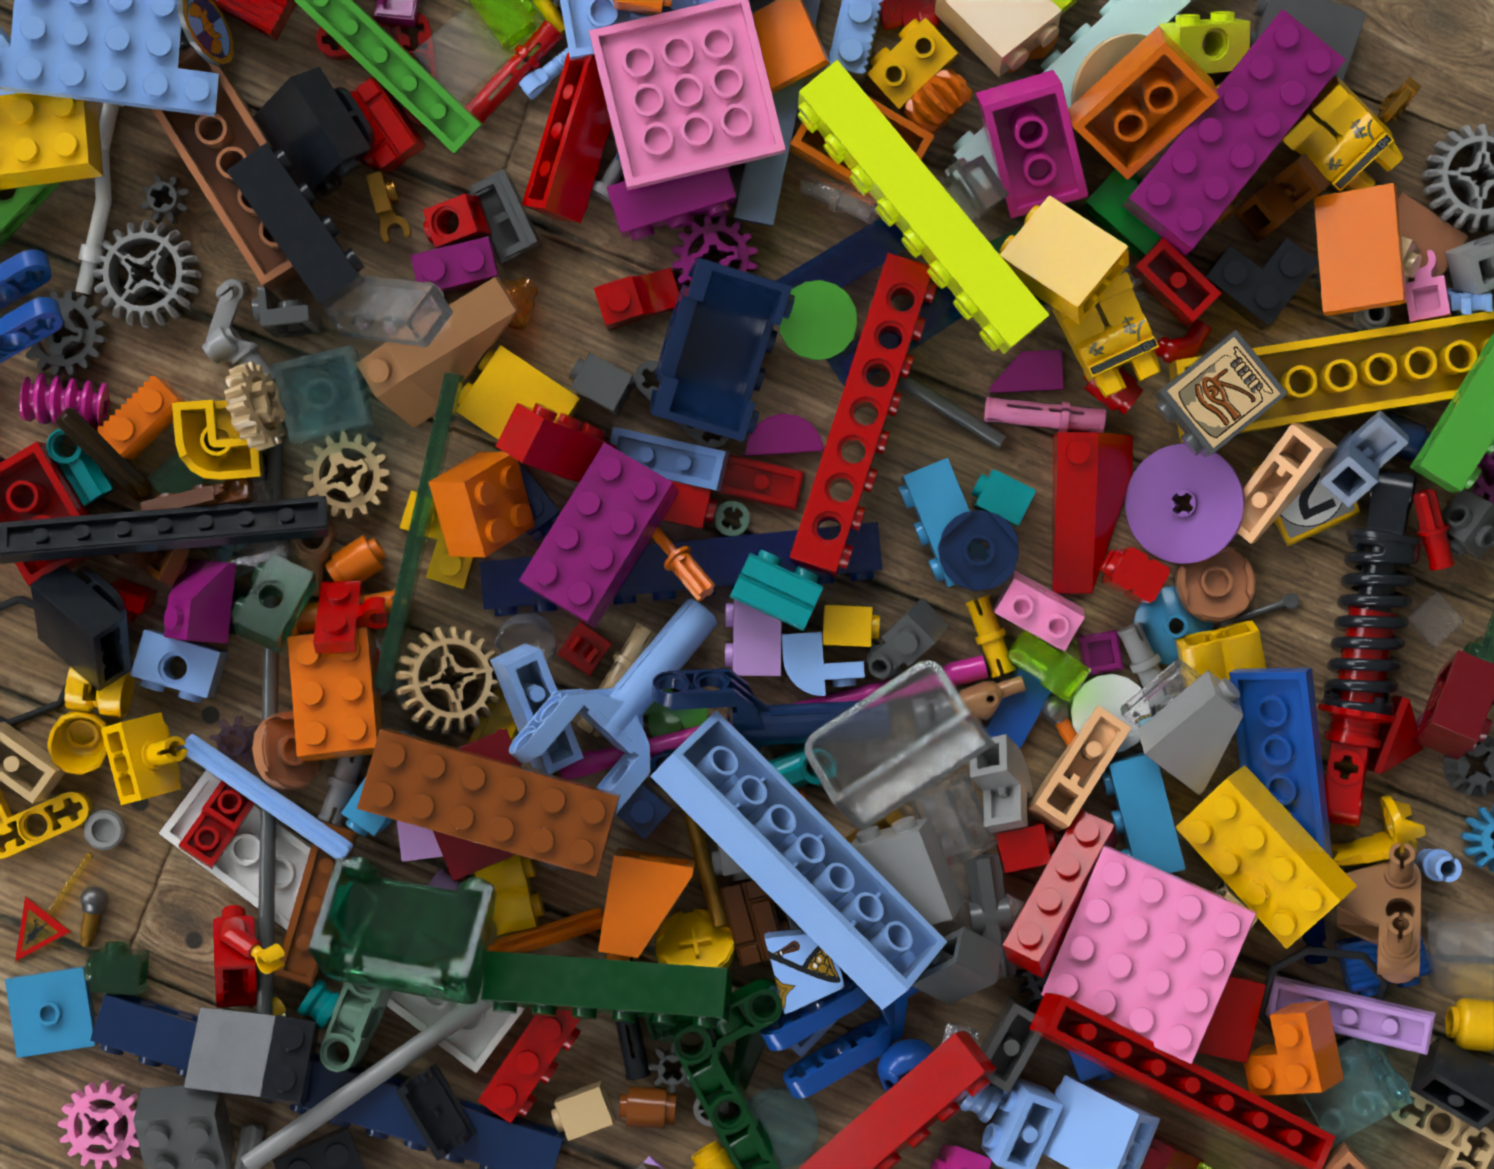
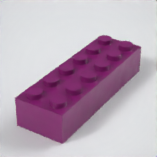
M1282 9L1217 88L1220 98L1181 132L1122 207L1159 237H1164L1179 253L1186 256L1223 213L1346 59Z

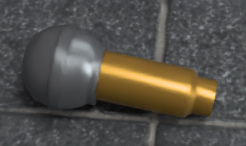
M93 886L86 888L79 899L83 911L79 937L81 938L80 945L84 947H92L93 940L96 938L99 915L108 904L107 893L104 889Z

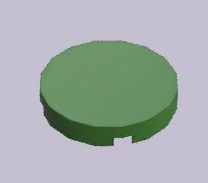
M823 280L807 281L792 288L790 294L795 295L793 309L789 318L783 317L781 324L778 325L779 333L786 346L799 356L812 360L829 359L844 351L854 338L858 324L856 307L849 294L838 285Z

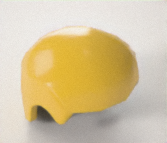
M72 711L59 717L50 731L47 742V749L53 764L65 773L83 775L98 769L107 755L100 729L108 726L106 721L93 711L89 713Z

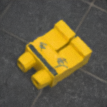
M1337 75L1311 103L1312 110L1308 107L1282 139L1293 151L1296 150L1300 155L1305 153L1323 176L1331 181L1340 192L1344 188L1350 191L1374 186L1375 180L1364 170L1374 159L1387 172L1392 170L1403 159L1402 152L1394 142L1391 130L1377 118ZM1324 121H1326L1337 133H1335Z
M1127 272L1117 278L1080 325L1055 308L1052 310L1078 362L1083 368L1088 382L1094 380L1105 398L1126 388L1118 371V368L1131 363L1139 382L1160 372L1158 359L1154 352L1159 345L1132 289L1133 284Z

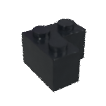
M1285 238L1276 245L1260 267L1230 245L1221 252L1204 274V277L1221 292L1218 298L1262 331L1272 324L1318 264V261L1288 238Z

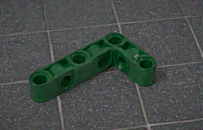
M767 979L753 981L731 993L729 1023L718 1022L717 1029L693 1027V1020L681 1019L674 1027L673 1038L676 1055L685 1069L688 1080L729 1157L738 1169H783L765 1127L723 1051V1046L749 1033L754 1035L755 1032L773 1024L779 1019L783 1006L778 987L774 982ZM761 995H768L774 999L773 1004L766 1009L755 1007L753 1001ZM696 1032L701 1035L702 1040L697 1045L689 1046L684 1044L681 1038L686 1033ZM728 1101L734 1102L739 1106V1109L733 1114H724L718 1108Z

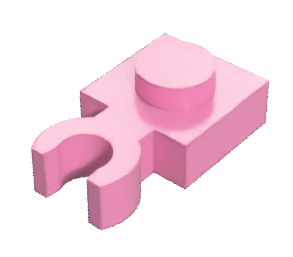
M1432 250L1427 251L1428 263L1426 266L1418 269L1414 276L1415 281L1407 282L1405 285L1410 323L1452 317L1444 275L1433 277L1437 269V259Z

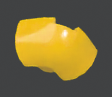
M212 399L172 403L176 447L180 459L190 471L205 479L213 480L262 476V450L257 451L256 447L250 449L247 439H240L239 432L231 423V412L227 411L226 406L228 404L225 400L214 401Z

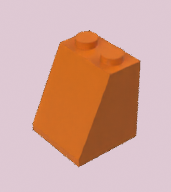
M618 848L613 855L598 952L607 953V960L630 961L631 957L639 958L692 878L696 864L695 860Z

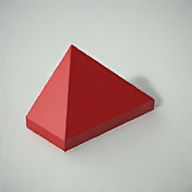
M1392 696L1391 702L1395 705V722L1383 723L1381 725L1378 735L1381 745L1380 748L1371 750L1368 771L1382 774L1423 750L1422 745L1413 742L1417 725L1410 699L1402 696Z

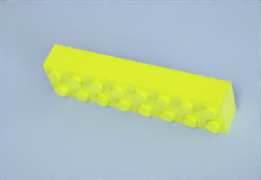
M838 60L799 91L798 109L800 112L797 116L811 133H814L816 130L819 131L826 142L823 147L829 156L837 164L843 161L852 173L849 178L853 185L862 195L865 196L868 192L872 195L878 204L875 207L878 215L889 227L894 223L903 233L904 237L901 241L907 250L915 258L921 255L930 267L927 273L939 288L943 289L947 286L956 297L953 301L956 309L966 320L972 317L982 328V331L979 332L981 339L993 352L999 348L1003 354L1007 353L1043 323L1049 316L1048 312Z

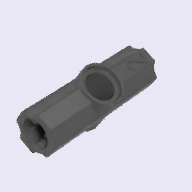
M980 854L964 858L971 900L968 901L971 929L980 936L1003 947V943L1013 924L1008 895L1005 896L1004 880L999 854ZM1003 948L999 978L1016 974L1015 964L1007 961Z

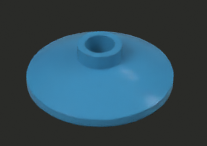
M1175 586L1162 588L1155 601L1151 603H1140L1134 617V623H1142V628L1153 652L1158 653L1161 658L1160 663L1171 666L1180 665L1175 639L1196 632L1213 630L1212 622L1201 621L1186 611L1178 600ZM1174 618L1182 622V630L1177 634L1169 630V622Z

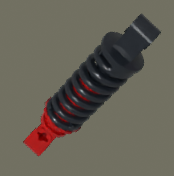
M1379 470L1378 483L1370 490V509L1367 527L1347 529L1346 532L1348 543L1358 551L1348 553L1344 558V563L1349 568L1361 573H1348L1341 578V585L1357 594L1341 595L1337 600L1338 607L1347 611L1348 615L1338 616L1334 620V627L1344 632L1345 636L1333 638L1330 647L1334 651L1341 653L1342 657L1330 659L1327 662V669L1332 673L1338 674V679H1330L1324 683V695L1321 704H1318V710L1330 715L1329 729L1324 731L1323 739L1331 742L1325 778V793L1328 820L1332 824L1359 828L1364 806V787L1370 750L1380 748L1381 740H1378L1380 725L1395 722V705L1388 700V693L1397 691L1399 684L1395 679L1387 677V672H1395L1402 668L1401 660L1390 656L1391 650H1401L1405 647V640L1400 636L1394 635L1395 629L1407 628L1409 620L1404 615L1393 613L1392 607L1406 608L1412 605L1411 596L1397 592L1395 589L1396 586H1413L1416 582L1413 574L1398 569L1399 566L1410 568V564L1418 563L1420 551L1424 545L1423 540L1406 535L1409 511H1411L1413 504L1412 496L1415 493L1416 475ZM1347 755L1352 757V764L1358 765V771L1350 773L1348 779L1344 778L1343 770L1337 769L1338 762L1345 761Z

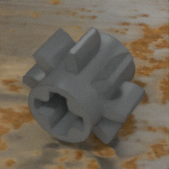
M155 175V184L150 188L146 186L141 188L147 193V201L143 202L140 206L146 211L155 210L152 215L154 222L159 224L165 216L171 223L176 225L178 224V215L182 212H191L185 206V198L190 197L192 193L188 189L177 190L180 185V179L176 176H173L169 183H166L162 177ZM162 195L171 196L173 202L171 205L163 204L159 201Z
M674 1040L671 1049L667 1051L658 1046L655 1051L660 1058V1062H650L648 1067L652 1071L658 1070L659 1075L654 1085L658 1086L664 1082L670 1085L671 1093H674L676 1085L682 1082L685 1086L690 1087L691 1084L682 1064L680 1074L675 1070L670 1073L665 1071L667 1067L666 1060L669 1059L672 1063L679 1060L674 1049Z

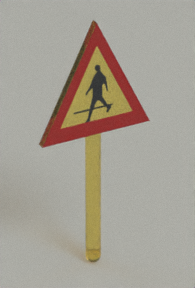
M91 852L86 853L47 911L25 896L15 962L72 932L54 918L53 915L92 860L93 854Z

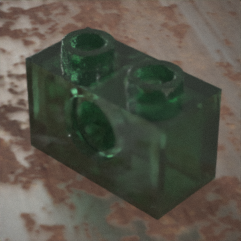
M271 553L266 563L260 562L251 577V584L253 586L247 597L241 596L233 608L231 618L234 619L233 624L236 634L280 654L287 642V637L292 633L317 587V581L314 572ZM271 595H276L283 599L275 608H266L261 605L263 600Z

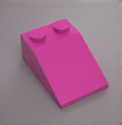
M1054 70L976 93L985 133L1010 219L1028 214L1035 205L1041 206L1049 195L1062 204L1088 197L1063 85Z

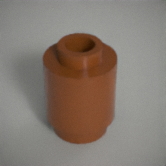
M629 1086L628 1094L621 1093L619 1118H626V1126L664 1129L665 1125H675L677 1093H669L667 1088Z

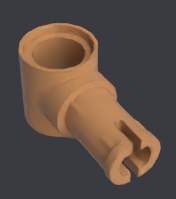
M329 518V537H324L323 544H314L309 538L294 539L295 545L298 548V558L302 559L300 586L298 588L299 594L308 595V592H311V596H319L321 582H324L325 561L330 559V547L337 536L336 526Z

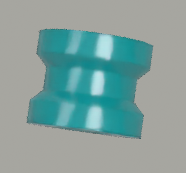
M319 979L302 1001L297 1013L302 1016L309 1015L315 1019L323 1030L332 1018L340 992L333 993L327 989L326 982Z

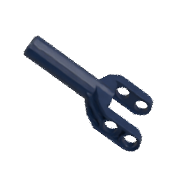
M730 668L666 671L657 674L653 678L652 697L654 701L672 710L727 707L726 720L758 752H760L764 745L886 740L890 734V711L886 700L766 705L755 697L749 683ZM706 686H710V687H717V688H720V689H719V690H715V691H711V690H705V689H702V688H703V687H706ZM664 688H675V689H678L679 691L672 693V692L662 691V689H664ZM676 749L664 750L650 760L649 777ZM650 777L651 781H652L655 785L659 786V785Z

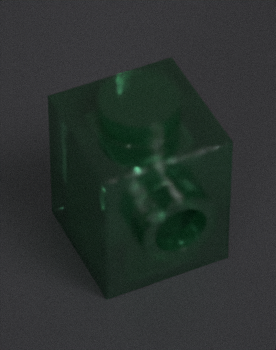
M105 942V947L93 951L92 957H88L86 961L85 979L90 981L89 992L139 995L147 990L150 950L130 949L129 942Z

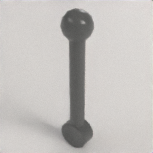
M1287 593L1280 601L1241 613L1234 619L1219 624L1223 627L1284 607L1294 609L1299 604V598L1296 594Z

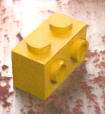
M926 17L921 22L916 18L912 20L898 34L902 40L891 51L886 46L869 62L873 68L867 75L900 110L905 109L907 101L932 76H935L940 70L947 69L961 56Z

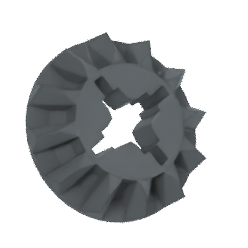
M1488 735L1483 743L1478 742L1473 752L1468 750L1465 753L1476 758L1485 755V759L1481 764L1485 768L1484 771L1488 773L1487 775L1476 771L1468 774L1471 765L1467 761L1468 758L1464 755L1458 760L1445 754L1443 756L1442 766L1445 778L1455 790L1462 794L1479 796L1487 795L1494 790V738Z

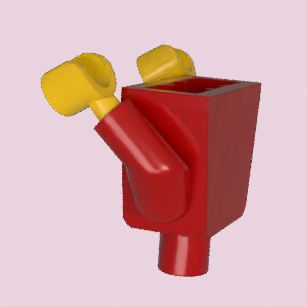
M229 905L222 909L221 917L213 919L216 1008L247 1006L252 1009L257 1007L256 963L262 973L270 974L285 966V963L280 959L285 956V952L277 943L263 950L262 942L255 938L254 917L246 916L245 908L242 906ZM277 996L273 997V1014L270 1015L286 1017L284 1004Z

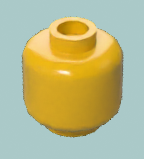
M1460 998L1454 1006H1449L1445 1017V1033L1447 1038H1452L1453 1043L1465 1050L1493 1051L1494 1001Z

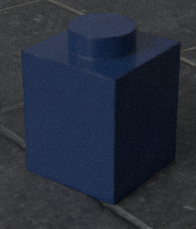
M643 781L616 815L645 840L671 811L673 806Z

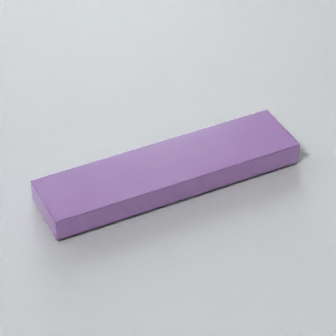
M1275 975L1266 1014L1269 1018L1270 1014L1291 1003L1328 1000L1334 1033L1416 1053L1428 1054L1435 1012Z

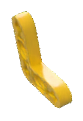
M0 788V835L18 830L21 836L5 844L6 851L0 847V859L13 856L86 823L89 816L93 814L94 807L91 798L82 791H70L16 815H12ZM69 798L73 803H81L83 809L77 812L78 819L74 815H68L57 820L54 813L69 806ZM51 805H53V812L49 809ZM35 813L42 815L47 821V830L41 836L33 835L27 827L29 817ZM15 821L17 822V828L13 825Z

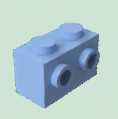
M1017 1078L1009 1093L1002 1090L1003 1096L994 1119L984 1130L981 1148L999 1167L1005 1169H1036L1064 1104L1046 1087Z

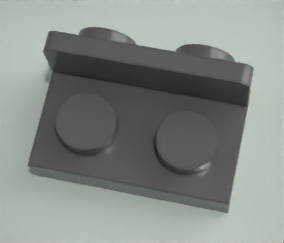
M266 286L257 287L258 298L252 299L254 320L256 323L260 322L261 327L276 339L323 333L322 317L308 305H303L301 300L280 302V299Z

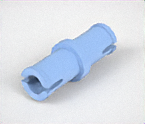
M1423 849L1416 857L1417 867L1431 880L1453 882L1461 875V863L1445 850Z

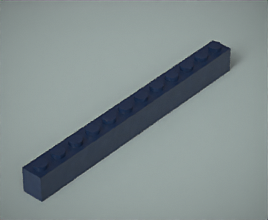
M113 989L104 995L90 1041L101 1044L100 1049L107 1053L123 1055L125 1051L139 1056L138 1061L145 1065L161 1067L163 1063L177 1068V1074L186 1077L198 1015ZM315 1052L305 1107L290 1105V1109L300 1114L305 1113L367 1069L355 1066L340 1072L330 1071L320 1061L319 1053ZM395 1077L389 1078L329 1120V1122L342 1127H350L351 1123L365 1127V1132L376 1138L388 1139L390 1135L403 1139V1144L414 1150L426 1151L428 1147L395 1092L404 1080ZM457 1097L477 1133L463 1146L460 1144L452 1149L444 1157L445 1159L456 1163H464L466 1159L479 1163L480 1169H555L565 1137V1131L559 1133L556 1128L515 1116L510 1124L487 1107ZM259 1100V1101L267 1102V1103H275V1102H269V1101Z

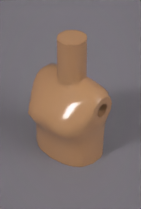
M1018 676L1000 683L982 681L968 688L953 692L951 696L961 723L974 718L989 720L998 708L1002 698L1026 691L1022 676Z

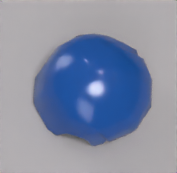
M903 1039L889 1046L884 1054L879 1057L877 1066L878 1077L886 1092L934 1051L931 1045L920 1039Z

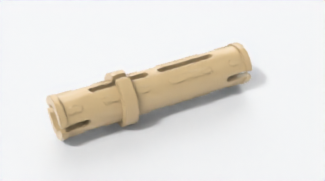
M636 622L621 651H616L612 658L615 661L598 689L613 688L658 633ZM583 717L577 722V726L590 734L592 732V735L599 737L600 733Z

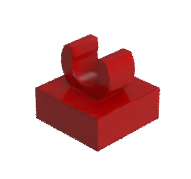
M119 578L111 584L125 603L128 625L130 621H135L137 614H143L154 604L157 590L123 578Z
M579 621L557 654L588 676H591L613 643Z

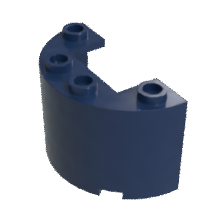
M697 258L688 273V276L692 277L690 286H682L667 328L655 373V378L660 382L658 390L653 389L650 412L654 416L744 442L747 433L753 434L758 421L759 411L754 410L756 403L751 400L753 390L759 392L764 380L765 369L760 367L765 352L770 354L775 345L777 331L773 330L774 324L780 325L783 317L789 318L793 309L795 295L790 294L792 286Z

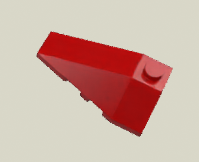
M1057 432L1053 435V592L1093 593L1100 572V565L1106 555L1130 479L1133 475V435L1099 432Z

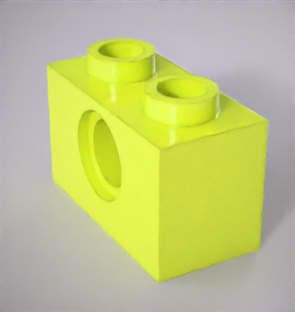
M1233 11L1210 12V19L1200 20V15L1179 14L1175 15V22L1160 23V27L1207 74L1232 71L1250 49V21L1236 19L1235 12ZM1206 36V45L1203 48V40Z

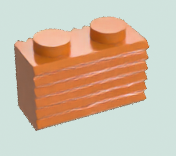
M149 376V381H144V387H138V393H132V398H127L126 404H121V410L115 409V415H109V421H104L103 426H98V433L123 458L134 460L173 422L172 403L187 401L167 380L157 376Z

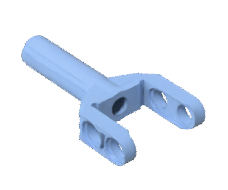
M686 599L613 688L594 690L579 688L554 691L512 741L509 753L521 764H526L535 757L543 755L575 715L579 713L613 746L625 752L596 787L621 794L616 811L617 814L650 774V744L643 730V714L654 702L652 697L653 678L661 672L679 671L717 626L715 616L699 602Z

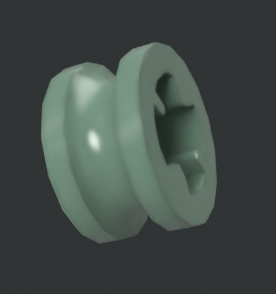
M727 501L716 510L715 524L722 534L736 537L748 529L750 514L742 503ZM732 508V511L735 512L737 508L743 513V516L739 519L742 525L739 529L732 530V526H730L728 530L722 525L721 522L725 520L723 512L726 509Z

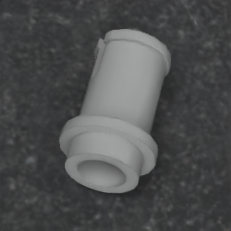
M1386 306L1355 311L1353 323L1362 331L1365 328L1367 330L1383 328L1389 322L1391 316L1390 308ZM1368 312L1372 313L1373 320L1369 317Z

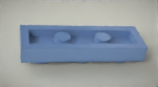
M613 427L610 442L617 446L616 449L670 481L721 492L729 452Z

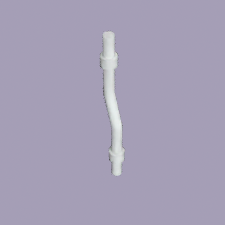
M103 103L99 121L104 176L94 178L96 200L86 245L81 244L78 259L82 260L75 289L76 292L89 295L92 293L95 279L92 276V271L97 269L98 264L102 265L94 259V256L96 254L104 256L105 249L101 248L112 203L109 151L119 107H124V105Z

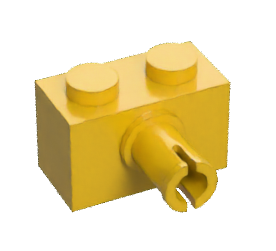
M162 712L100 728L121 805L182 789L180 769L176 762H180L186 757L187 748L178 751L177 747L186 743L178 736L170 737L169 728L164 722Z

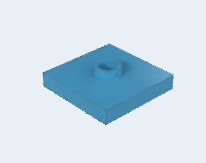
M87 965L5 979L17 1058L91 1047L99 1044L90 1041L95 1027V1017Z

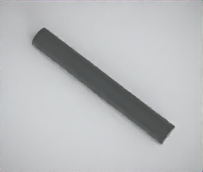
M909 375L908 379L902 378L898 384L906 392L995 448L999 449L1005 440L1006 435Z

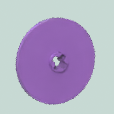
M1175 444L1157 450L1138 466L1127 488L1125 510L1132 533L1138 542L1151 554L1173 563H1196L1217 555L1232 542L1243 521L1245 495L1237 472L1219 453L1215 452L1211 456L1204 458L1201 453L1193 454L1185 444ZM1191 495L1192 499L1189 503L1193 507L1192 511H1181L1179 513L1177 509L1180 503L1176 500L1177 497Z

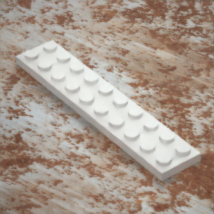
M206 770L159 834L179 848V843L201 814L202 807L219 785L221 779ZM255 804L213 869L191 855H187L258 908L260 806ZM276 819L274 921L287 930L311 845ZM347 873L345 881L355 879ZM360 883L378 903L380 897ZM376 905L348 940H344L331 927L323 958L345 975H348ZM416 930L387 1006L419 1031H423L482 990L484 975L476 969H472L428 984L418 985L412 971V967L415 964L453 952L443 944H440L431 935ZM370 966L366 971V980L373 987H376L379 983V973ZM491 1007L438 1045L477 1073L523 1012L524 1007H517L516 1014L492 1011L493 1007Z

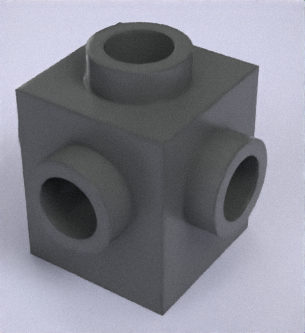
M1463 489L1457 494L1452 503L1442 511L1444 523L1449 524L1450 527L1446 531L1450 550L1457 556L1462 557L1464 553H1467L1480 560L1486 550L1494 545V504Z

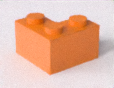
M1328 1000L1291 1003L1270 1014L1275 1044H1265L1249 1053L1247 1063H1244L1249 1092L1257 1096L1322 1093L1343 1081L1344 1076Z

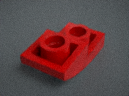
M221 780L202 807L201 814L179 843V848L213 869L238 833L255 803Z

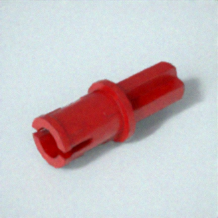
M1434 489L1420 490L1414 493L1412 498L1420 527L1417 531V536L1422 537L1424 541L1429 570L1449 568L1455 564L1446 532L1450 529L1449 524L1444 523L1437 492Z

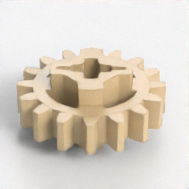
M254 361L230 368V376L225 377L229 389L224 390V394L226 396L225 401L228 404L226 406L227 411L231 412L232 416L231 423L239 432L240 439H247L248 447L250 449L256 447L257 451L281 444V436L286 434L281 424L286 422V412L283 409L284 404L279 397L280 389L274 381H271L270 373L264 374L263 366L261 364L255 365Z
M341 432L340 442L338 443L332 437H326L327 448L323 449L314 446L313 450L318 458L316 461L306 460L305 462L307 466L313 468L312 474L303 476L304 481L314 484V487L307 492L308 496H326L328 506H332L331 516L338 517L342 509L345 510L348 519L355 518L356 509H359L364 515L370 514L368 506L370 502L380 506L383 503L378 496L379 491H390V487L382 483L383 478L392 475V471L382 469L381 464L388 460L387 455L381 454L376 456L374 453L379 445L376 442H371L365 447V436L357 434L353 442H351L350 436L346 432ZM344 450H357L364 454L366 458L352 461ZM329 459L331 467L328 476L322 478L324 466ZM344 467L351 470L359 469L351 477L353 482L351 485L346 482H337L344 475ZM373 474L371 488L366 492L364 486L367 477ZM339 490L344 491L352 502H340L334 499L330 493H335Z

